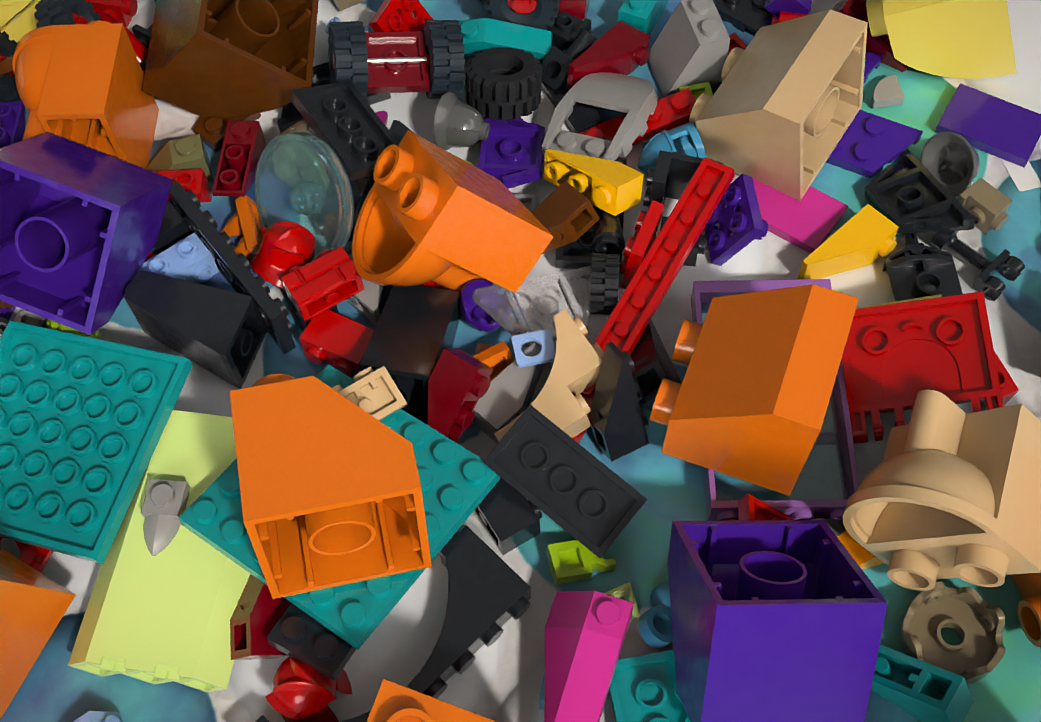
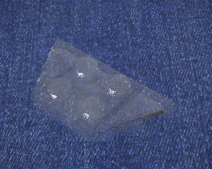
M588 266L528 278L523 281L516 293L499 285L478 288L474 290L472 298L512 336L550 329L553 341H557L553 316L566 309L572 319L578 316L588 330L590 313L588 312L591 295V292H589V279L592 270ZM534 341L526 342L523 346L530 347Z

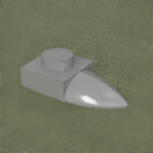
M150 478L141 514L145 518L143 528L144 539L152 556H157L171 543L181 525L179 517L185 511L190 492V486L185 481Z

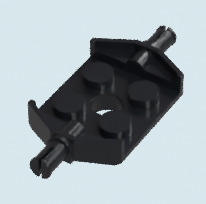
M917 233L902 234L906 248L889 256L882 268L883 271H888L895 301L941 294L942 297L963 294L952 254L924 246V243H919ZM928 281L936 287V290H925L921 287L920 282Z

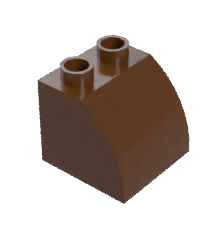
M156 0L142 90L199 116H246L274 110L291 102L292 90L311 87L319 0Z

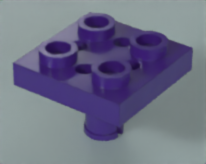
M741 174L729 185L704 228L710 260L713 264L722 266L754 239L761 240L768 232V223L761 217L753 178L748 175Z

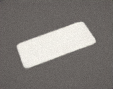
M1001 159L1019 191L1041 187V181L1029 161L1024 168Z

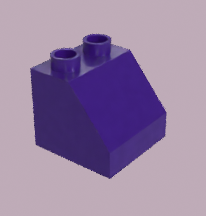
M51 132L0 148V301L88 335L100 329L110 321L125 295L128 283L133 281L138 269L142 267L158 240L172 179Z
M825 520L672 521L667 566L676 688L690 722H865L887 601Z

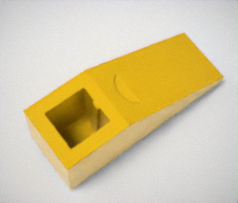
M552 149L545 150L543 179L558 187L564 181L568 182L585 196L592 205L613 216L641 203L643 173L618 161Z

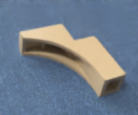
M566 309L553 316L557 342L551 372L544 387L531 405L571 438H574L591 426L587 417L591 409L580 393L597 383L604 352L597 343L591 345L585 336L589 333L580 318L577 316L572 319ZM522 413L508 425L494 433L499 442Z

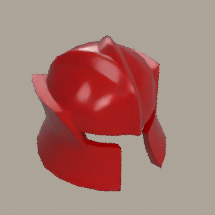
M281 221L273 224L271 227H262L260 248L250 262L253 271L265 281L285 289L281 277L285 276L292 267L297 265L304 266L305 263L313 260L316 246L315 238L305 227L291 221Z
M289 656L277 669L273 679V692L265 696V698L280 713L285 722H339L334 712L327 705L337 699L335 691L353 694L351 683L344 669L337 679L333 681L312 667Z

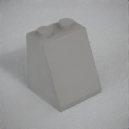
M681 0L651 47L647 61L663 98L679 92L680 87L708 81L712 90L717 83L722 81L721 73L728 56L730 37L713 0Z

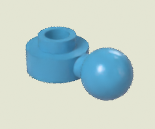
M669 583L658 584L652 590L651 603L653 607L643 613L638 620V630L641 637L648 645L654 648H663L673 642Z

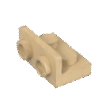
M385 366L376 371L372 367H368L353 377L355 383L342 389L340 384L332 388L379 421L407 404Z

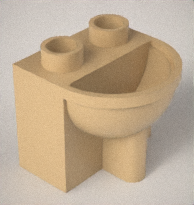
M935 390L919 391L916 396L910 423L891 428L883 461L864 477L855 493L848 498L843 513L845 529L855 541L889 566L887 576L891 581L912 590H932L935 587L936 579L960 578L965 582L982 587H998L1004 584L1006 575L1041 573V421L1023 404L966 414L941 392Z

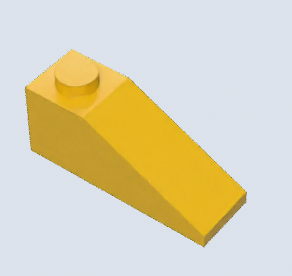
M867 204L802 261L797 279H820L871 265L880 256L883 258L887 257L897 244L894 239L899 226Z

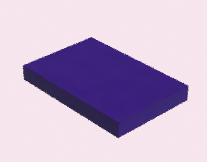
M960 83L935 132L950 131L964 137L972 147L1025 168L1041 136V114Z

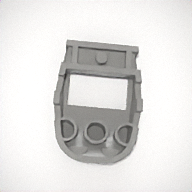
M599 72L584 76L566 93L555 107L542 143L543 157L545 156V150L552 149L615 161L618 156L626 158L633 149L632 143L638 136L643 137L647 131L649 115H653L656 109L658 97L653 84L642 78L617 73ZM576 102L627 113L612 141L561 130L564 120L569 118Z

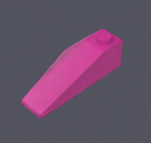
M564 591L556 593L545 625L544 722L600 721L631 621L632 602L598 591Z

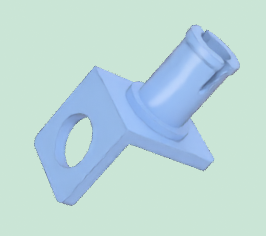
M550 329L512 336V346L519 368L548 363L551 372L556 353V342L553 341ZM534 341L540 344L542 350L536 356H526L522 353L521 348L526 342Z

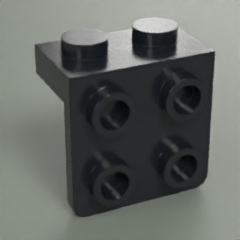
M660 150L656 167H649L645 186L647 189L643 206L650 207L652 200L664 204L666 197L679 200L703 158Z

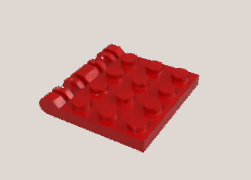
M983 291L855 310L842 355L853 444L868 442L865 415L871 414L875 441H882L884 436L880 413L894 412V427L905 425L903 411L911 410L912 414L917 393L922 390L941 392L955 404L970 403L971 413L981 411L980 401H985L986 410L1004 407Z

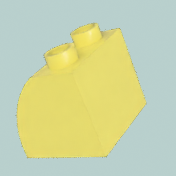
M866 0L867 16L872 37L888 34L894 58L911 68L932 75L961 79L991 78L1017 73L1006 0Z

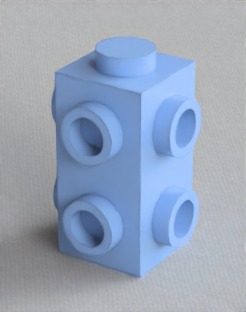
M195 233L177 241L173 246L157 256L149 258L140 268V270L198 284L208 281L219 272L211 252Z

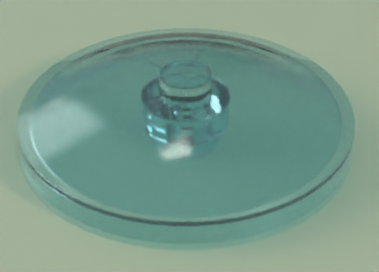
M294 132L274 138L263 150L255 176L256 204L263 226L271 227L277 222L291 221L305 227L315 238L316 246L313 260L325 250H335L340 246L345 248L353 226L354 202L351 185L340 159L326 142L310 133Z

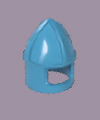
M688 122L668 131L663 130L651 138L642 150L637 166L639 170L648 174L649 167H656L660 150L677 152L682 155L698 158H707L702 140L693 122Z

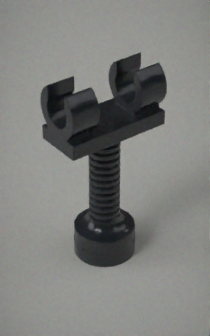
M958 231L936 232L930 242L932 245L940 250L951 248L952 251L957 252L959 256H962L963 259L965 258L971 265L973 264L978 270H981L982 273L977 277L971 288L975 291H983L984 298L987 300L995 301L1006 288L1002 280L992 276L997 270L1005 279L1015 281L1021 274L1020 272L1025 268L1024 263L1019 258L1010 256V252L1006 249L991 262L980 255V253L977 254V251L960 239L958 240Z

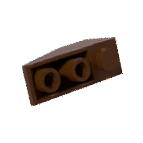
M566 181L531 212L554 236L542 254L575 242L600 219L590 201Z

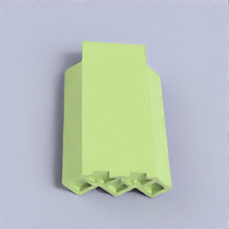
M180 410L172 411L104 564L100 566L68 666L102 677L121 673L154 685L174 681L204 692L227 689L234 660H231L230 619L250 573L182 525H180L171 543L157 556H152L144 539L143 528L145 518L141 514L150 478L187 482L190 486V492L185 507L186 510L237 458L232 417Z

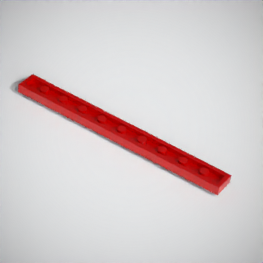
M706 157L703 158L595 340L594 344L597 343L603 352H605L606 344L612 341L622 352L627 351L631 355L735 176L733 168ZM597 383L580 393L590 408ZM586 430L572 439L579 443Z

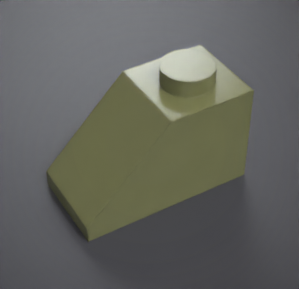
M200 134L168 141L146 167L149 171L203 169L208 182L213 181L209 157Z

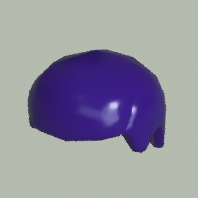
M474 279L464 286L460 294V315L469 326L480 332L495 331L507 323L511 313L507 292L498 291L494 283L487 279Z

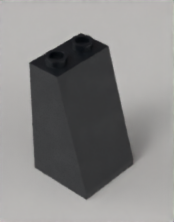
M138 269L133 281H130L126 287L124 298L144 333L232 386L242 389L267 333L253 297Z
M421 285L393 286L360 363V372L368 367H372L376 371L385 366L407 402L401 409L425 424H428V380L443 349H452L461 317L460 292Z

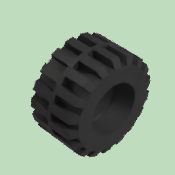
M493 47L481 50L480 53L473 54L467 60L465 66L466 104L474 107L481 113L482 117H489V119L494 120L520 119L521 116L532 114V111H536L541 103L542 65L533 54L512 47Z

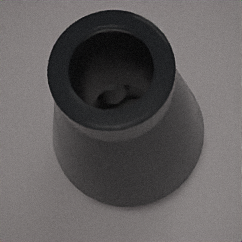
M604 211L600 215V222L592 241V246L596 253L621 254L624 250L625 240L619 214L613 216Z

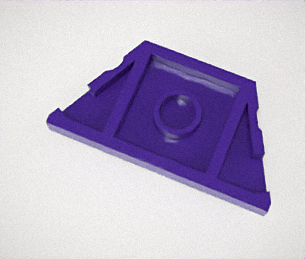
M859 110L826 163L872 178L882 170L885 164L892 163L900 157L902 151L911 144H917L923 131Z
M485 117L484 122L490 123V132L487 140L481 142L478 168L499 179L508 189L540 180L544 158L542 143L546 135L545 127L525 122L522 118L494 120Z

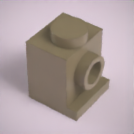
M979 178L961 193L957 200L975 218L974 226L985 235L992 229L998 231L1009 218L1006 212L1012 203L1011 199L982 178Z

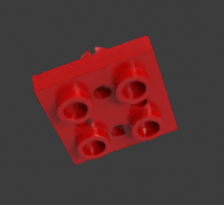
M384 0L369 22V25L374 32L422 31L424 22L433 19L419 0Z
M652 200L647 212L641 210L634 228L636 230L634 236L629 237L623 253L624 258L619 269V273L624 275L621 288H627L655 241L665 204Z

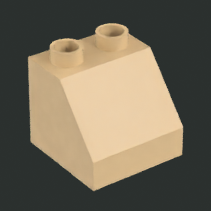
M829 9L761 27L745 50L735 47L726 58L721 73L722 83L714 95L708 93L701 94L690 114L689 122H693L707 158L722 162L725 166L733 168L738 175H748L801 201L862 107L868 22Z

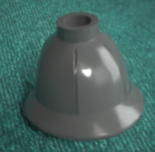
M445 93L438 101L433 117L435 144L447 151L452 147L464 148L474 145L479 140H487L490 132V123L484 122L481 113L474 107L462 103L455 93Z
M947 131L934 134L928 139L921 153L920 162L955 198L959 197L961 193L971 186L979 172L980 161L977 151L964 137L954 132Z

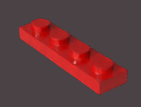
M686 88L657 100L658 103L654 114L649 115L647 120V131L643 137L638 136L632 143V146L653 138L663 130L668 131L688 123L692 108L696 102L691 90ZM627 113L581 131L579 134L612 141Z

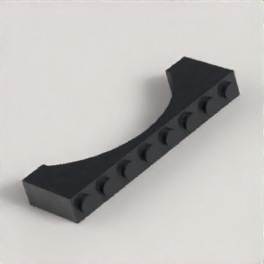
M465 526L440 551L441 563L448 570V602L445 620L432 654L420 672L406 686L436 699L445 691L448 686L446 681L456 671L459 674L466 671L476 659L474 654L484 644L487 647L491 646L503 633L504 630L501 627L511 617L514 620L520 618L531 605L529 602L531 599V587L468 526ZM370 711L340 722H367ZM262 715L256 722L269 721Z

